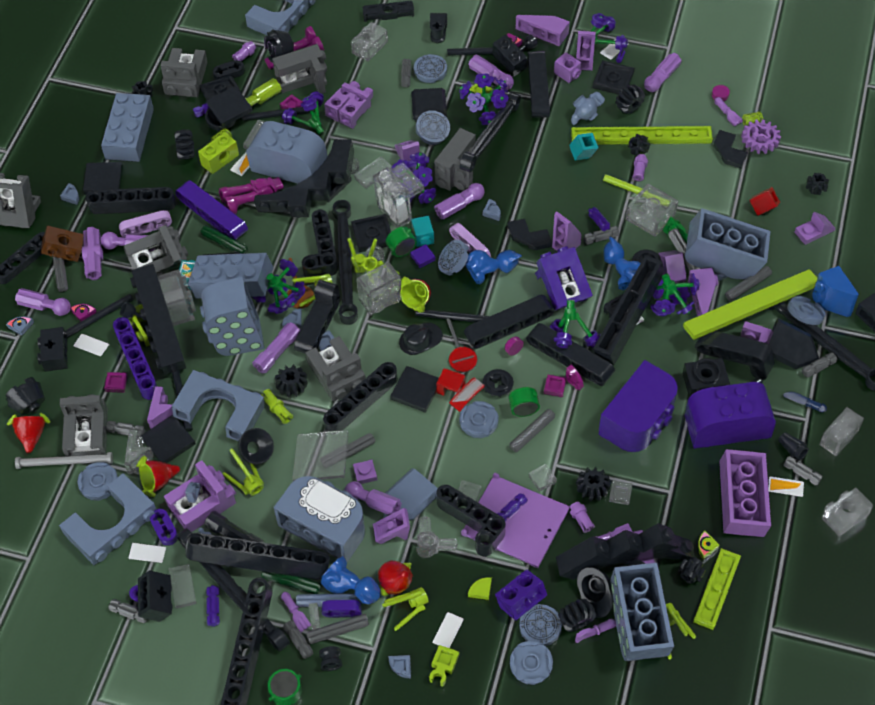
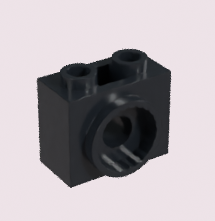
M704 358L696 362L684 363L682 374L689 397L702 389L730 385L723 358Z

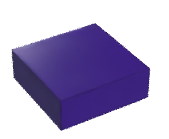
M426 244L410 252V256L419 268L436 261L434 254Z

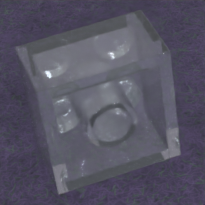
M647 184L627 206L625 220L656 237L665 227L669 218L676 215L678 200Z
M390 262L357 278L359 301L369 315L381 312L384 308L401 300V277Z
M180 270L159 275L158 280L173 326L195 320L193 312H196V308L186 276H181Z

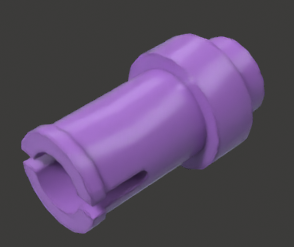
M251 41L244 43L242 48L232 55L233 60L243 61L247 56L253 55L256 49L255 44Z
M639 154L634 159L633 164L635 168L632 178L635 181L644 180L645 168L648 165L647 157Z
M575 502L570 506V514L573 519L576 518L583 533L591 531L595 526L587 515V509L584 504Z

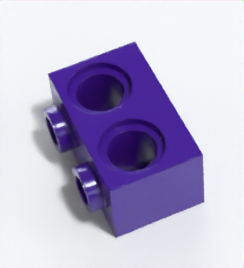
M526 569L497 592L495 596L500 608L514 620H517L545 598L547 592L543 581Z

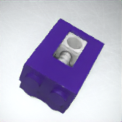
M568 246L558 249V253H545L536 262L538 270L535 272L537 280L543 279L554 311L565 308L567 300H575V302L579 303L593 296L575 247L568 248ZM566 287H569V288L572 289V291H573V295H572V296H571V295H568V294L566 293V291H565V288H566Z

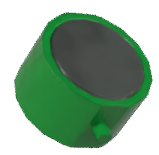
M398 227L387 236L386 245L391 250L392 255L402 257L415 248L417 240L411 233L412 230L410 228Z
M522 387L509 394L508 399L511 412L515 416H529L540 409L538 394L534 388Z
M280 669L274 672L268 681L269 701L273 700L277 705H292L296 703L302 693L301 675H297L293 670Z

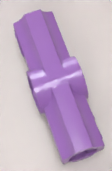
M88 227L83 231L84 246H82L85 276L91 280H98L102 276L101 260H103L100 231L94 227Z

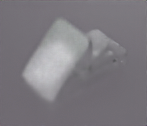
M129 430L124 463L127 473L133 474L139 469L136 465L140 458L145 455L147 460H151L154 457L150 447H143V438L139 436L138 430Z

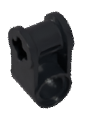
M430 13L431 41L441 43L446 37L447 13Z

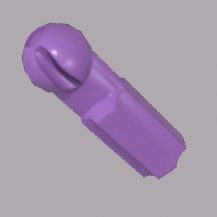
M669 54L655 71L645 79L644 86L647 91L656 92L659 90L661 84L681 65L682 60L678 54Z
M474 55L470 59L469 68L476 73H488L489 76L496 77L498 80L502 78L508 85L506 87L507 91L513 87L514 80L511 75L503 73L479 55Z
M473 183L463 192L455 194L435 205L434 208L438 217L445 219L463 209L472 201L480 200L485 193L484 187L479 183Z
M107 232L101 237V245L110 250L117 247V245L124 246L148 235L127 234L123 238L118 237L113 232Z
M23 288L19 289L15 297L18 305L41 311L50 308L58 316L68 314L71 308L69 301L65 298H59L54 301L50 300L47 294Z
M356 481L350 482L345 486L344 490L349 492L356 500L365 501L367 506L387 515H391L401 509L402 502L396 497L375 489L369 492L364 490L363 486Z

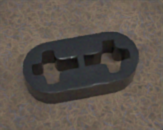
M234 60L218 65L213 69L214 79L217 80L232 75L233 79L240 77L245 72L244 64L240 60Z

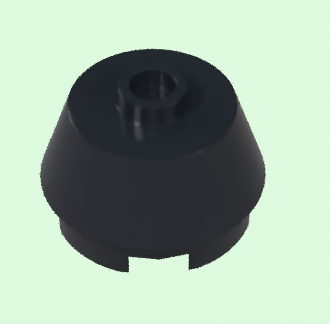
M272 29L271 32H267V36H264V46L271 55L268 58L272 63V58L294 52V42L288 32Z
M33 377L25 379L26 383L18 387L15 385L5 395L8 407L21 415L37 411L45 400L41 383L37 382Z

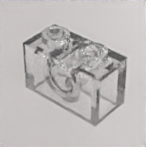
M370 22L352 39V54L368 62L388 42L387 29Z
M847 407L824 432L819 445L837 456L859 431L864 418Z
M857 488L850 492L847 490L839 497L837 502L834 503L832 501L824 508L825 513L822 519L838 536H841L869 515L873 504Z

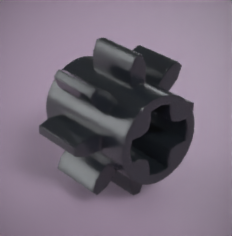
M138 81L135 86H132V94L150 95V97H153L152 85H147V81Z
M636 134L635 137L630 138L628 146L631 149L630 153L635 156L648 153L651 143L647 142L648 137Z
M814 173L812 177L808 176L806 189H809L811 194L821 195L822 191L827 192L829 179H826L824 174Z
M691 557L688 561L683 559L678 571L681 572L680 577L685 582L694 584L696 580L701 582L706 570L703 569L704 564L699 559Z

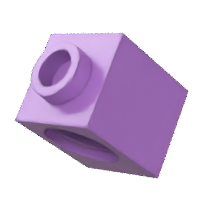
M565 52L555 61L554 73L570 83L580 76L581 62Z

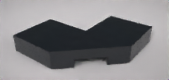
M719 130L714 141V148L720 153L721 159L725 164L742 169L748 152L732 148L736 134Z
M525 219L507 222L513 241L521 242L532 250L552 247L548 229L529 232Z

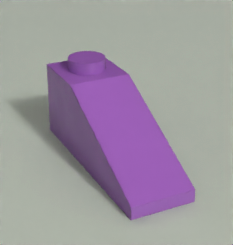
M517 15L515 29L560 46L569 34V21L556 16Z
M578 31L576 59L581 62V70L592 71L596 32Z
M556 212L554 214L552 248L556 251L565 246H568V248L575 247L576 249L581 244V233L571 221Z
M712 268L690 270L688 283H690L692 273L695 274L696 279H699L700 283L696 295L692 294L697 316L709 312L715 287L718 286V277L714 275Z

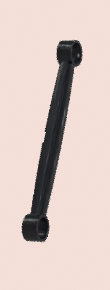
M513 92L508 94L506 106L501 108L487 125V128L479 136L469 153L465 152L460 161L461 170L470 173L473 171L478 157L500 131L512 111H517L521 95Z
M338 200L333 204V215L337 219L338 260L342 296L339 318L343 324L351 325L358 319V310L353 304L352 260L348 238H350L348 218L351 216V205L346 200ZM339 208H346V209H348V210L345 211V212H338V211H336V210L339 209ZM345 311H353L355 313L350 317L342 315Z
M781 302L767 308V310L776 309L797 328L811 334L815 342L828 352H833L840 361L866 378V386L875 391V382L870 379L871 376H875V368L871 369L818 326L803 323L793 317L786 303Z
M185 528L176 535L178 541L185 549L186 537L192 533L188 528ZM199 562L221 589L243 611L247 593L235 583L234 579L221 565ZM258 606L255 607L252 614L258 613L260 608ZM267 618L264 634L272 646L280 652L290 642L286 635L278 627L275 628Z

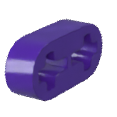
M163 509L154 510L155 514L150 517V521L160 542L165 546L173 545L177 541V531L168 513ZM159 516L163 519L164 524L162 525L157 520ZM165 530H168L169 534H171L170 538L165 536Z
M327 600L322 602L321 614L330 618L359 616L362 614V603L357 600Z

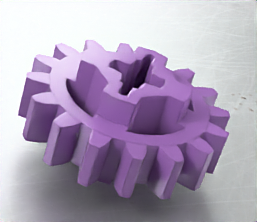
M755 120L754 124L749 122L748 126L745 125L742 131V143H746L745 148L751 147V152L757 150L758 154L761 151L767 154L768 150L773 152L780 142V130H776V125L771 126V122L766 124L765 120H762L761 123Z

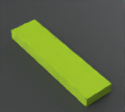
M721 548L693 623L714 630L741 558L740 555Z

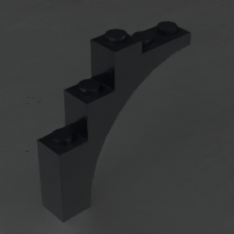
M334 140L331 151L323 164L312 176H309L297 185L271 194L255 195L254 203L257 212H290L291 217H309L312 200H329L332 184L350 183L354 157L352 140Z
M658 523L640 534L624 530L608 540L592 536L558 555L556 561L560 576L574 580L578 578L581 570L589 567L600 569L634 559L668 558L686 559L688 561L691 557L695 558L693 544L689 539L674 535L670 527Z

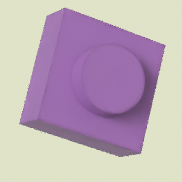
M373 460L353 464L357 482L364 484L377 481Z

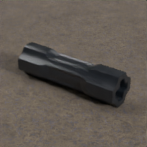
M212 511L204 522L206 528L223 537L262 543L264 541L233 524L216 511Z

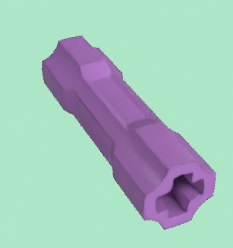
M287 323L271 344L252 362L257 371L262 374L267 373L285 349L296 340L300 329L295 324Z

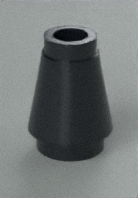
M787 432L783 433L778 440L790 456L797 460L803 459L809 451L805 442Z

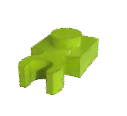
M439 645L431 664L436 669L430 673V682H433L434 678L439 676L442 678L440 686L443 687L445 685V673H453L459 658L458 651Z

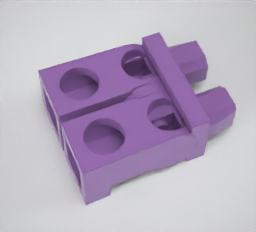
M352 81L350 84L344 82L342 88L324 104L325 116L337 122L340 121V123L353 129L359 117L371 107L373 90L367 87L362 91L358 82Z

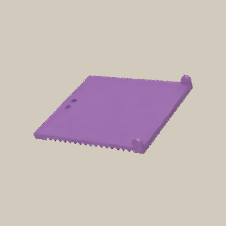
M494 473L478 503L497 514L498 512L501 513L500 510L511 500L514 501V497L519 493L524 494L528 499L527 503L523 506L520 505V509L510 518H506L505 537L495 550L539 568L570 506L500 478L499 474ZM465 525L464 529L461 530V535L475 541L478 532ZM493 527L492 529H494V530H499L500 528H499V527ZM482 542L481 544L488 545L489 543Z

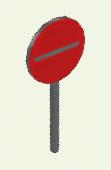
M447 318V323L456 345V349L450 353L449 364L457 372H469L477 364V355L470 348L460 347L451 320Z

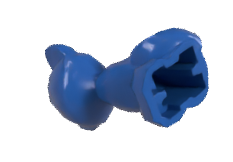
M609 237L610 241L604 247V261L608 264H615L616 270L621 276L618 280V287L620 290H625L641 263L623 259L625 252L622 245L614 238Z
M475 250L469 253L465 266L477 284H482L485 280V275L496 271L498 268L504 273L512 271L519 263V258L522 255L513 250H505L494 259L485 251Z
M343 556L338 558L321 577L323 587L333 594H344L349 589H354L355 596L364 604L375 603L379 598L383 597L378 584L372 577L367 576L359 579L356 574L346 568L347 562Z

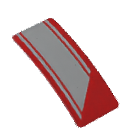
M473 377L449 403L460 412L485 386Z

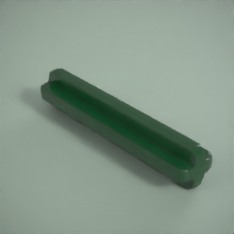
M204 225L200 230L201 235L234 252H240V254L248 252L246 245L207 225Z
M264 571L261 573L262 578L311 594H319L321 590L320 583L302 577Z

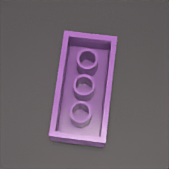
M726 449L720 459L723 533L764 537L771 527L766 453Z

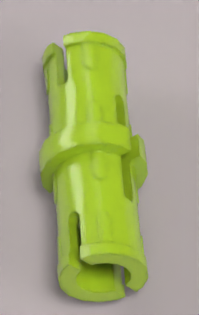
M270 389L264 390L263 393L266 396L263 394L261 396L264 397L269 410L275 413L283 424L289 423L288 417L293 419V415L285 408L284 402L278 399Z

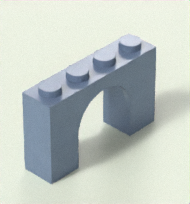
M285 0L291 3L292 6L281 12H271L254 5L245 15L247 27L267 35V32H271L272 29L289 32L316 0Z
M193 370L172 405L173 417L191 423L199 408L206 401L216 398L228 400L235 406V411L226 425V437L239 441L241 435L253 428L264 409V397L257 392L247 391L241 386H234L222 379H216L204 372Z
M121 474L107 486L111 496L125 509L123 518L116 526L107 530L93 529L76 512L59 525L63 534L93 565L103 561L113 549L120 547L126 538L135 534L155 514V504L124 474Z

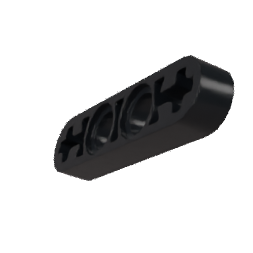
M45 232L38 233L0 264V284L10 282L42 255V240ZM28 250H35L31 255L25 254ZM15 261L21 262L18 266H11Z

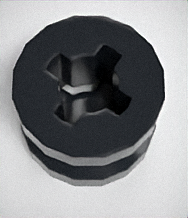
M329 646L319 651V656L322 658V670L334 671L342 667V660L339 659L341 654L339 647Z

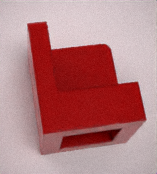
M773 187L752 196L749 200L757 215H761L780 204V200Z
M444 368L436 383L437 394L444 396L447 389L459 392L460 388L465 385V375Z

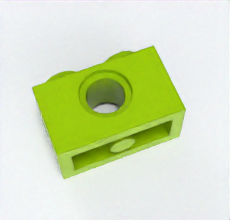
M226 132L198 151L201 165L211 174H214L239 156L237 142Z

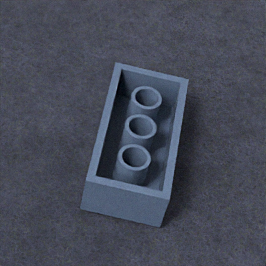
M116 93L101 144L105 159L140 162L154 110L150 95Z
M267 253L197 256L188 285L195 298H201L202 291L207 286L243 276L251 297L265 296L268 288L267 275L273 272L274 267Z

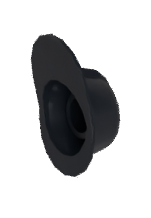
M433 323L412 324L401 335L399 345L404 353L417 355L438 345L442 340L443 333Z
M593 567L581 570L577 578L581 599L589 600L595 609L596 618H602L611 611L613 604L610 578L604 572Z

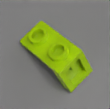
M142 304L135 307L136 312L140 314V310L143 309ZM135 315L132 318H128L132 328L137 330L135 334L139 342L143 341L146 347L150 346L147 335L140 325L141 322H146L147 320L143 321L142 318Z

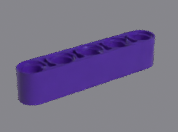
M188 180L175 191L177 198L222 234L237 240L248 231V227L242 219L191 180Z
M125 317L117 318L113 322V328L142 397L146 400H151L155 386L157 387L154 376L130 321Z

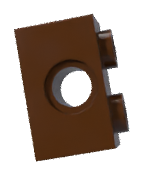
M47 226L43 236L41 254L78 262L82 251L84 234Z

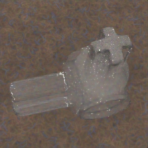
M427 516L419 518L420 533L417 535L418 544L416 548L419 556L429 558L433 554H438V551L457 550L458 544L455 538L438 539V536L431 530L430 518Z

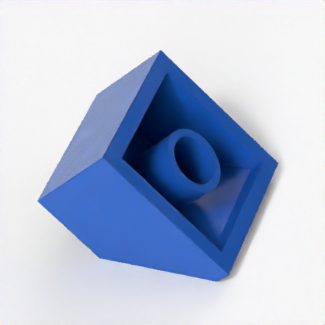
M840 266L820 272L812 293L813 300L824 310L846 317L852 315L859 295Z

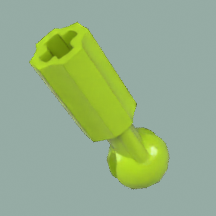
M273 78L254 89L252 95L245 99L252 107L256 103L262 104L281 92L282 88L277 80Z

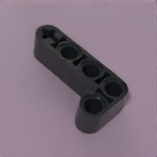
M318 209L312 213L318 254L308 255L302 259L304 277L325 274L333 276L338 271L328 214L325 210Z
M324 280L317 282L315 302L296 338L295 351L306 354L307 351L315 347L318 349L322 336L327 331L339 306L340 293L337 284Z
M713 331L699 337L695 344L696 350L702 354L749 365L753 377H760L762 380L767 379L775 364L772 348L764 342Z
M450 485L438 487L436 491L437 506L478 532L475 537V550L478 555L483 557L491 555L505 537L506 522L504 518ZM493 527H499L500 529H499V530H494V529H492V528H493ZM482 542H487V543H489V544H488V545H482V544H480V543H482Z

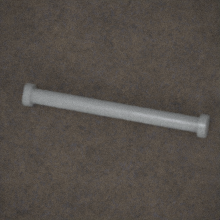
M107 452V454L27 459L16 457L15 467L16 469H21L26 466L96 462L113 464L112 452Z

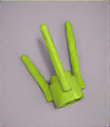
M348 238L354 270L356 273H363L366 271L363 266V259L373 256L377 239L373 240L369 255L366 257L363 254H356L352 240Z
M374 257L363 259V266L367 271V276L374 291H376V285L373 275L377 274L381 267L397 276L399 275L398 271L384 264L383 261H377Z
M330 274L292 279L294 284L296 282H304V284L314 282L315 287L319 280L333 283ZM315 295L300 303L299 306L302 307L315 300Z
M230 449L234 459L247 477L243 481V486L227 473L223 472V476L240 488L245 495L249 493L251 496L257 495L263 490L264 482L260 478L255 465L250 464L254 475L250 474L236 452Z
M422 587L409 593L386 599L385 603L382 604L383 607H387L408 600L412 608L416 607L414 611L394 627L395 631L405 625L417 613L425 610L424 604L429 601Z
M666 604L670 626L676 624L684 636H687L689 633L695 639L696 635L682 619L679 612L675 610L673 604ZM671 653L667 656L668 659H672Z

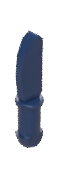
M790 391L783 394L785 398L818 410L821 413L827 410L825 404L811 400V398H807L799 393Z

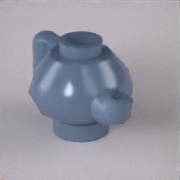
M600 92L590 94L589 98L581 95L574 101L575 113L571 118L573 125H576L580 119L592 121L598 115L597 107L601 106L605 101Z

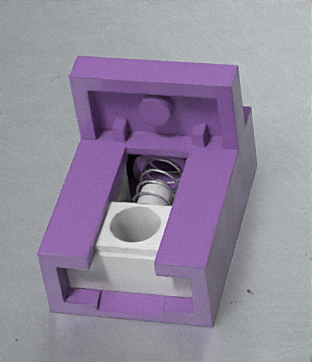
M202 460L195 464L198 475L164 496L168 508L183 528H188L191 532L202 526L212 511L220 514L236 504L234 497L236 492L230 484L226 485L224 482L225 478L220 470L216 471L213 466H206ZM190 482H197L201 485L195 503L188 502L185 494Z

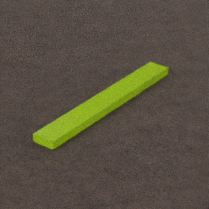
M711 126L571 128L572 141L579 134L593 133L597 145L629 144L630 138L635 137L636 134L648 137L647 142L651 144L712 143L713 140Z
M808 269L684 322L683 327L692 339L695 340L813 289L817 277Z

